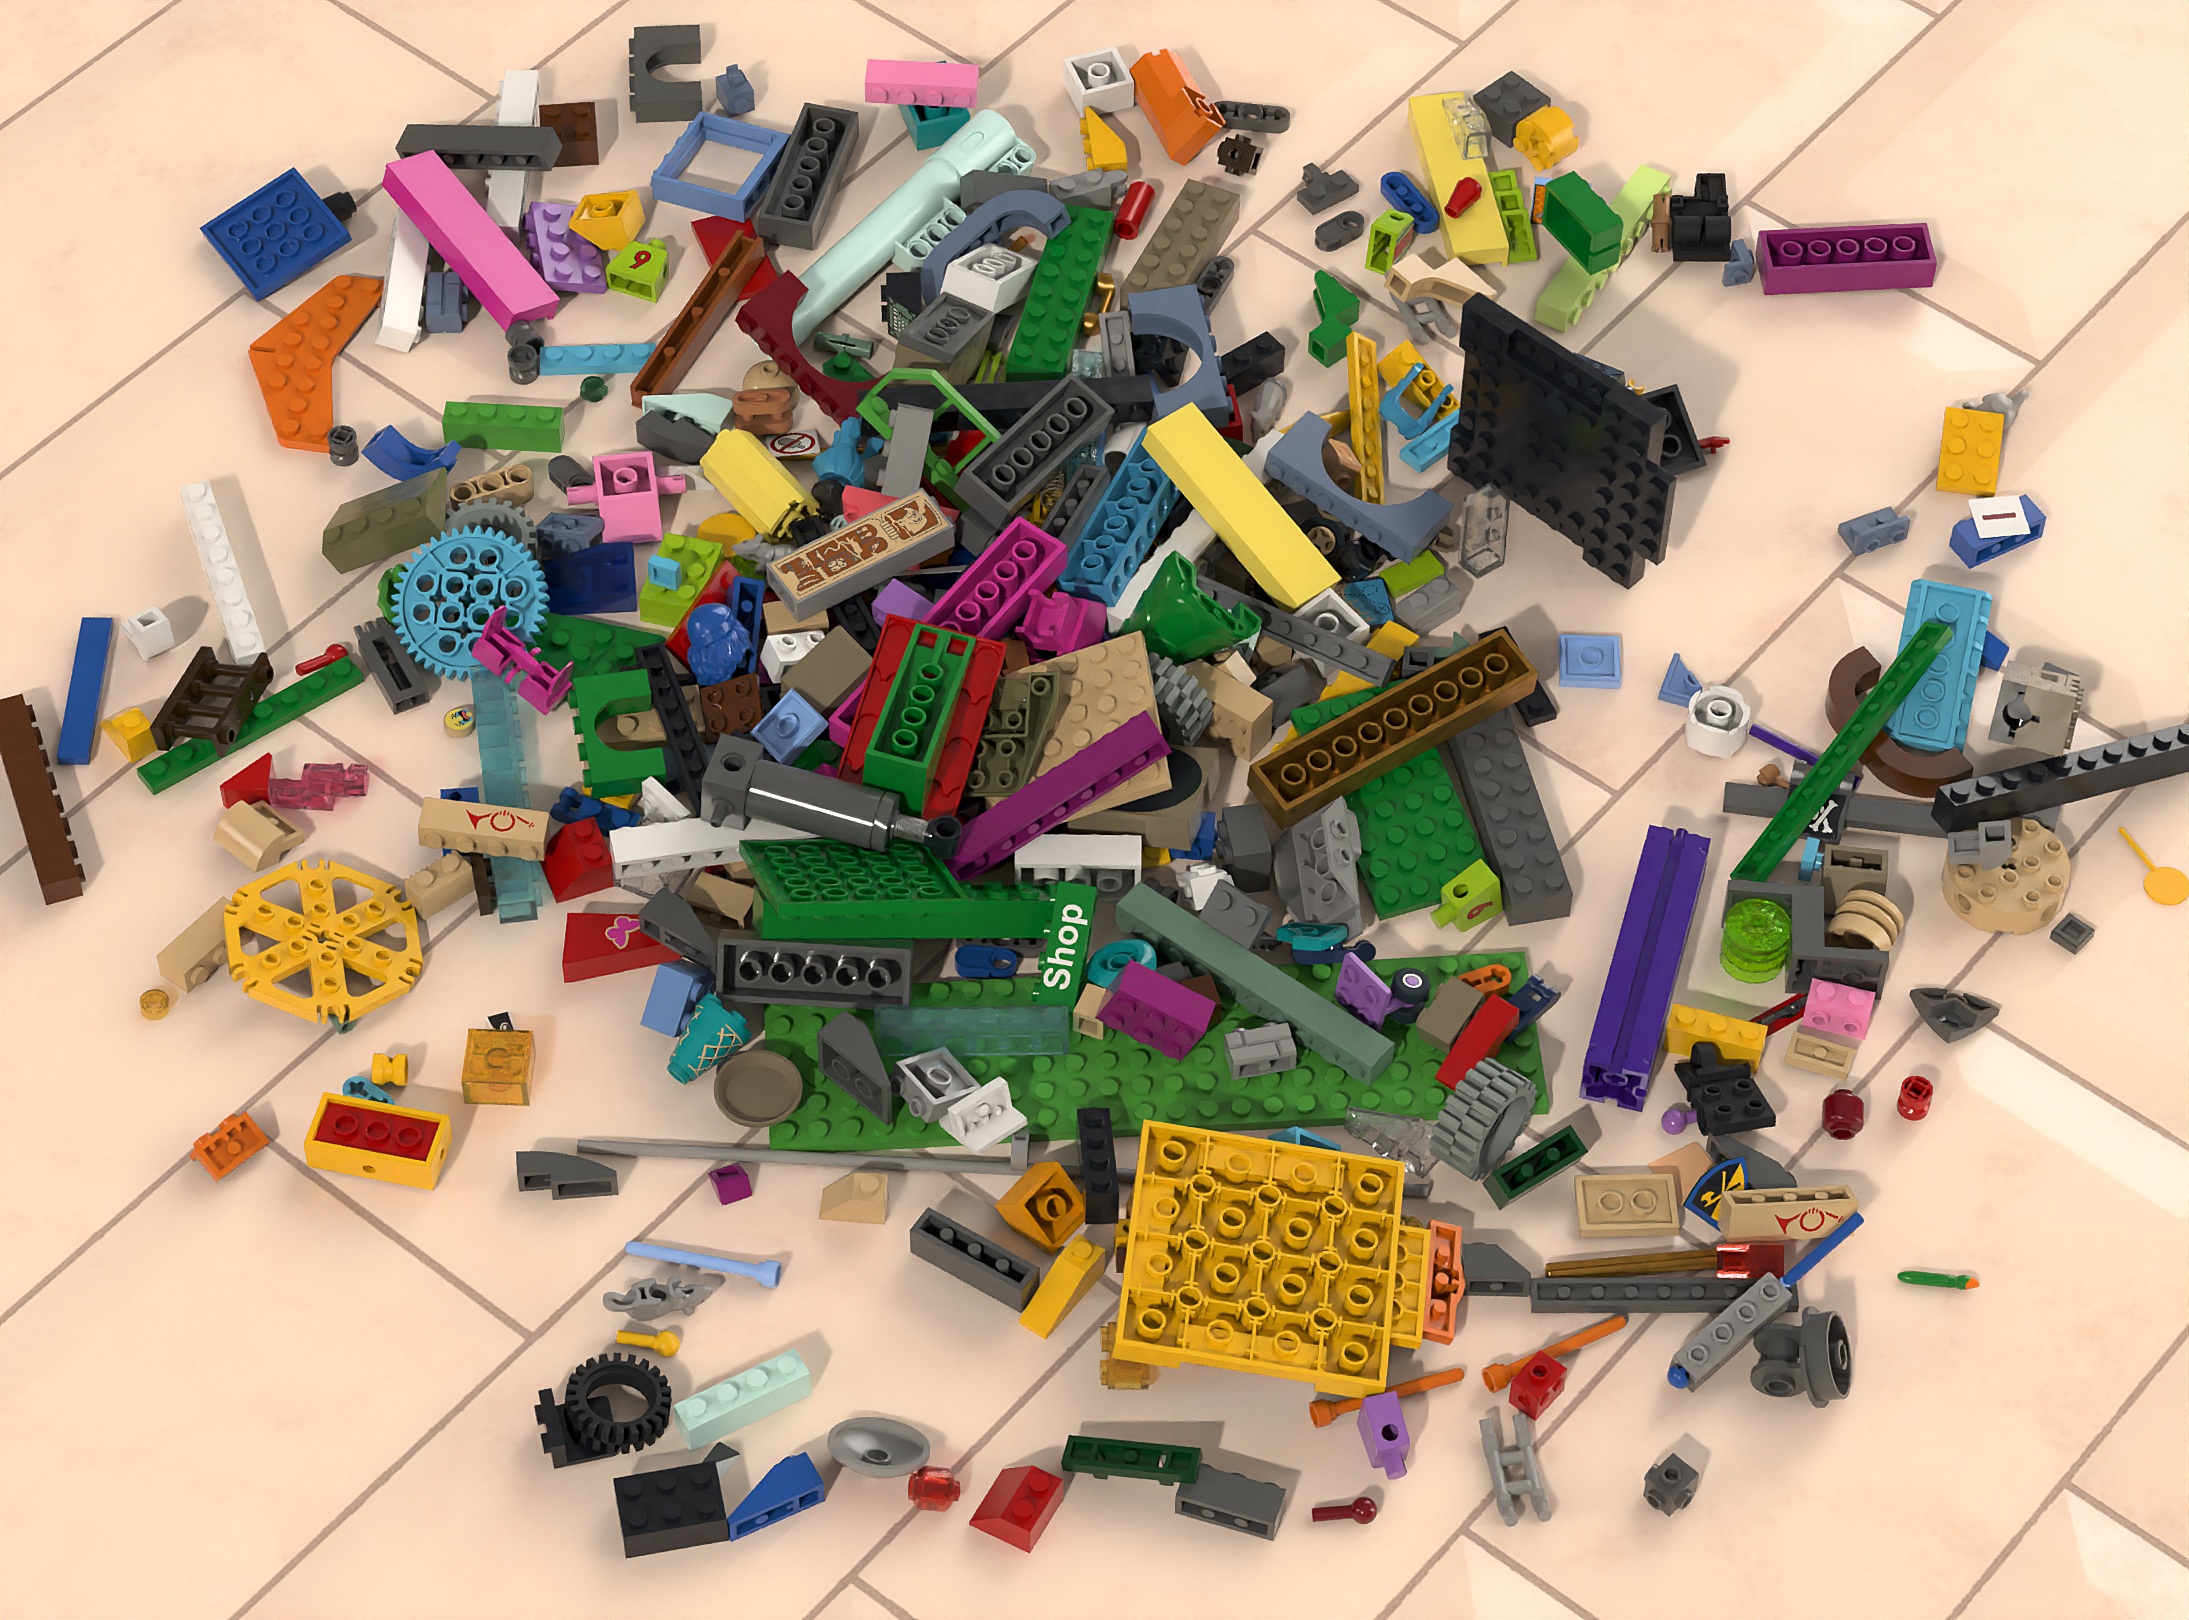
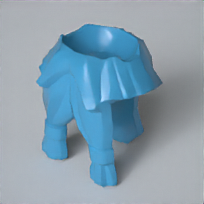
M1420 362L1412 366L1406 376L1397 383V386L1387 391L1380 402L1378 410L1385 421H1391L1398 427L1399 434L1403 435L1406 440L1416 438L1429 426L1439 406L1446 400V396L1454 390L1450 383L1447 384L1418 419L1411 417L1401 407L1399 396L1423 369L1424 365Z
M849 417L842 422L841 431L836 430L834 433L832 446L825 452L817 455L812 463V467L821 485L833 494L842 495L846 485L863 489V460L878 455L879 450L884 444V440L870 437L867 440V447L863 454L860 455L857 447L862 436H860L858 419L855 417Z

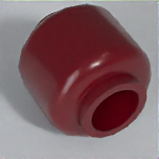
M1839 1089L1834 1094L1828 1095L1822 1103L1821 1124L1823 1129L1831 1137L1838 1140H1848L1855 1137V1134H1858L1864 1126L1863 1100L1847 1089Z

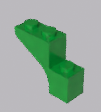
M1321 269L1314 275L1316 288L1313 291V298L1322 323L1309 332L1308 353L1326 368H1329L1347 356L1346 337L1353 332L1349 326L1359 319L1360 300L1355 294L1341 286L1334 277H1330Z

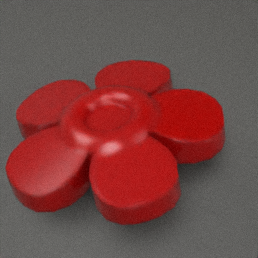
M1712 436L1699 439L1698 442L1701 449L1710 448L1711 454L1717 453L1716 448L1724 447V444L1730 443V438Z

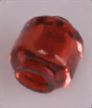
M924 1465L916 1473H911L908 1482V1499L913 1500L917 1509L946 1512L953 1501H958L960 1482L955 1481L951 1469Z

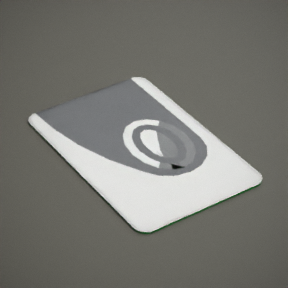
M509 1011L486 1017L495 1047L520 1040Z

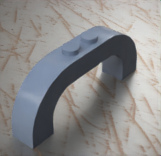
M1028 189L1005 192L985 202L976 211L968 215L957 228L948 233L926 258L921 270V293L926 306L928 307L940 295L949 263L989 242H994L1001 234L1015 227L1028 226L1035 228L1052 240L1071 223L1066 206L1047 193Z

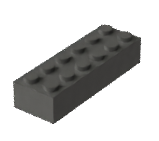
M804 103L757 216L758 235L763 238V242L814 250L859 138L858 112Z
M1070 372L963 471L953 491L994 527L999 529L1106 428L1115 410Z
M722 929L718 937L716 997L720 1001L909 1012L912 1003L914 940L885 938L762 939L758 931Z

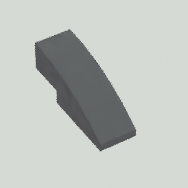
M650 410L635 422L637 442L653 452L683 463L700 464L701 458L715 442V439L682 417L676 422L671 423L655 411Z
M516 1151L519 1192L551 1189L553 1200L619 1195L616 1171L600 1163L562 1153Z

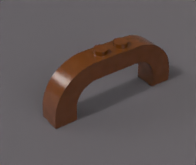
M1864 646L1845 655L1836 664L1829 679L1825 710L1828 721L1837 734H1839L1859 708L1860 703L1856 697L1875 687L1879 681L1882 665ZM1883 729L1879 731L1858 759L1862 765H1865L1886 786L1897 792L1920 798H1935L1938 787L1971 779L1974 770L1972 764L1956 747L1937 756L1918 757L1900 749Z

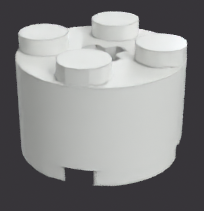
M1711 686L1708 691L1701 693L1700 690L1692 696L1688 707L1685 726L1687 745L1691 749L1698 750L1706 755L1718 756L1722 759L1731 758L1734 752L1743 746L1747 734L1750 707L1743 701V696L1738 691L1725 686Z

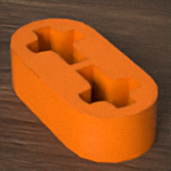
M1499 964L1489 965L1457 977L1459 980L1484 993L1485 1001L1493 993L1500 997L1505 995L1510 989L1511 973L1507 967Z

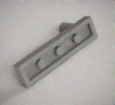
M1127 310L1099 313L1098 319L1106 377L1136 376Z

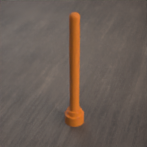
M1622 1316L1614 1317L1541 1351L1556 1359L1623 1329L1626 1326V1319ZM1538 1352L1507 1366L1494 1363L1483 1368L1482 1378L1491 1393H1496L1507 1388L1511 1378L1515 1377Z
M1454 1368L1387 1387L1384 1393L1396 1391L1398 1398L1461 1381L1465 1374L1461 1368ZM1351 1397L1333 1403L1331 1400L1326 1401L1322 1398L1309 1402L1311 1420L1316 1428L1331 1425V1422L1336 1420L1338 1415L1359 1410L1363 1399Z

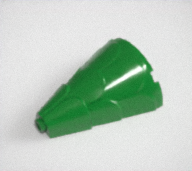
M1174 550L1169 556L1165 557L1147 590L1143 591L1132 614L1124 620L1115 638L1141 631L1145 638L1147 655L1151 652L1157 653L1160 660L1168 657L1173 660L1172 665L1178 667L1252 637L1259 631L1262 618L1241 602L1232 608L1231 613L1196 586L1197 567Z

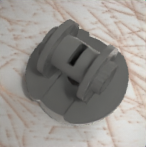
M1808 1306L1802 1312V1326L1774 1323L1762 1326L1755 1332L1753 1345L1760 1354L1764 1355V1361L1755 1365L1751 1370L1750 1382L1756 1390L1763 1394L1780 1398L1795 1396L1806 1391L1811 1403L1816 1408H1825L1829 1400H1840L1848 1397L1852 1380L1851 1350L1844 1321L1837 1311L1820 1312L1815 1306Z

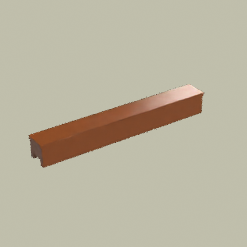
M736 231L631 383L632 406L642 409L643 396L671 395L765 258L763 238L757 237L754 240L743 236V231Z

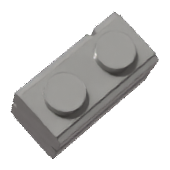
M1444 575L1436 577L1431 583H1427L1396 603V624L1419 635L1420 639L1459 613L1461 591Z
M1270 1022L1264 1024L1261 1028L1250 1030L1237 1028L1229 1034H1224L1223 1050L1232 1080L1296 1069V1047L1291 1037L1288 1023L1277 1024Z

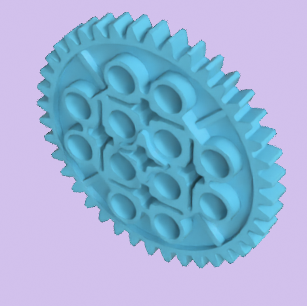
M478 525L474 533L471 532L468 526H464L463 534H460L456 528H453L451 537H448L442 531L441 541L438 542L434 537H430L431 547L428 548L426 545L421 544L420 547L423 552L421 555L412 552L411 555L415 560L414 563L404 562L405 567L409 571L407 573L399 572L398 576L403 580V583L394 584V587L400 594L391 596L393 601L398 603V605L391 607V611L399 616L393 618L392 622L396 626H400L395 630V633L399 637H403L400 643L404 648L409 647L406 652L411 657L416 656L415 661L419 665L425 663L424 668L428 672L435 668L434 673L438 677L446 673V677L450 681L453 680L456 674L460 682L465 681L467 674L473 682L477 681L478 674H481L485 680H488L490 670L471 654L474 644L481 637L485 624L477 625L478 618L483 614L491 616L496 611L494 606L499 605L500 601L503 600L508 608L503 626L525 644L524 651L529 653L526 648L527 644L537 645L533 635H543V632L537 626L547 624V620L541 614L548 613L550 610L546 605L542 604L550 600V597L543 593L549 587L546 582L541 581L546 576L542 570L537 571L540 567L538 561H532L533 554L530 551L524 552L526 547L521 542L516 544V539L513 536L506 539L505 533L501 530L495 536V531L491 527L484 534L483 529ZM467 554V559L464 563L455 564L458 555ZM497 556L496 562L493 565L484 566L485 560L488 557ZM475 569H477L480 574L474 575L473 580H471L468 575L474 574ZM427 581H434L431 590L422 592V587ZM463 583V589L459 593H451L452 587L455 584ZM493 585V590L490 594L486 596L481 595V590L484 586ZM515 587H523L520 596L510 597L511 591ZM443 596L447 601L442 602L440 607H438L435 602L441 601ZM430 610V615L426 620L418 621L419 614L422 611ZM460 612L459 619L456 622L448 623L450 614ZM519 616V621L515 626L507 627V621L510 617ZM467 628H470L472 633L467 634L466 639H464L461 633H465ZM456 641V647L453 651L444 652V647L448 642Z

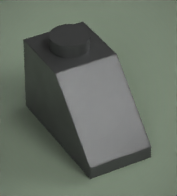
M1482 1242L1463 1244L1461 1264L1465 1279L1464 1296L1529 1297L1531 1273L1497 1244H1485Z

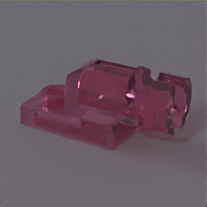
M305 763L301 780L270 778L268 792L271 807L333 811L336 797H366L370 780L369 773H367L368 765L352 763L347 769H344L343 763Z

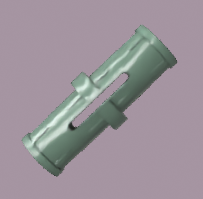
M818 330L814 339V348L833 351L838 354L845 351L849 355L871 360L874 352V342L850 338L849 334L843 333L840 336Z

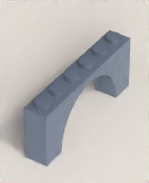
M1196 284L1127 294L1128 316L1133 335L1154 334L1173 338L1190 347L1202 362L1197 373L1188 382L1172 391L1153 396L1155 422L1193 402L1214 428L1228 427L1229 414H1233L1231 396L1226 397L1225 393H1228L1226 377L1220 376V373H1222L1221 358L1219 355L1215 356L1214 354L1217 352L1215 336H1209V332H1211L1209 315L1204 316L1203 314L1206 312L1205 299L1203 295H1198Z
M1308 410L1268 451L1263 470L1269 473L1271 477L1292 488L1297 494L1315 503L1320 509L1341 520L1346 526L1364 535L1369 541L1384 548L1395 558L1409 565L1449 523L1454 504L1431 489H1428L1414 500L1395 505L1372 504L1345 493L1331 480L1322 461L1321 453L1328 444L1332 425Z

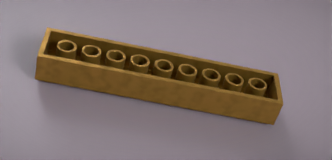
M1502 628L1251 764L1247 786L1280 829L1284 830L1315 813L1341 795L1343 797L1530 695L1534 692L1539 672Z

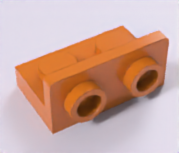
M246 1111L238 1117L234 1113L218 1125L221 1128L212 1136L207 1132L193 1143L195 1148L189 1157L193 1161L198 1159L216 1183L270 1143Z

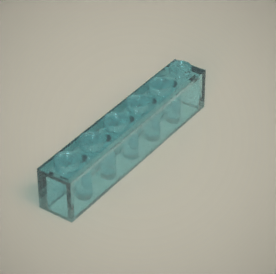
M1069 1006L874 1007V1044L879 1056H917L941 1047H945L953 1056L1069 1055Z

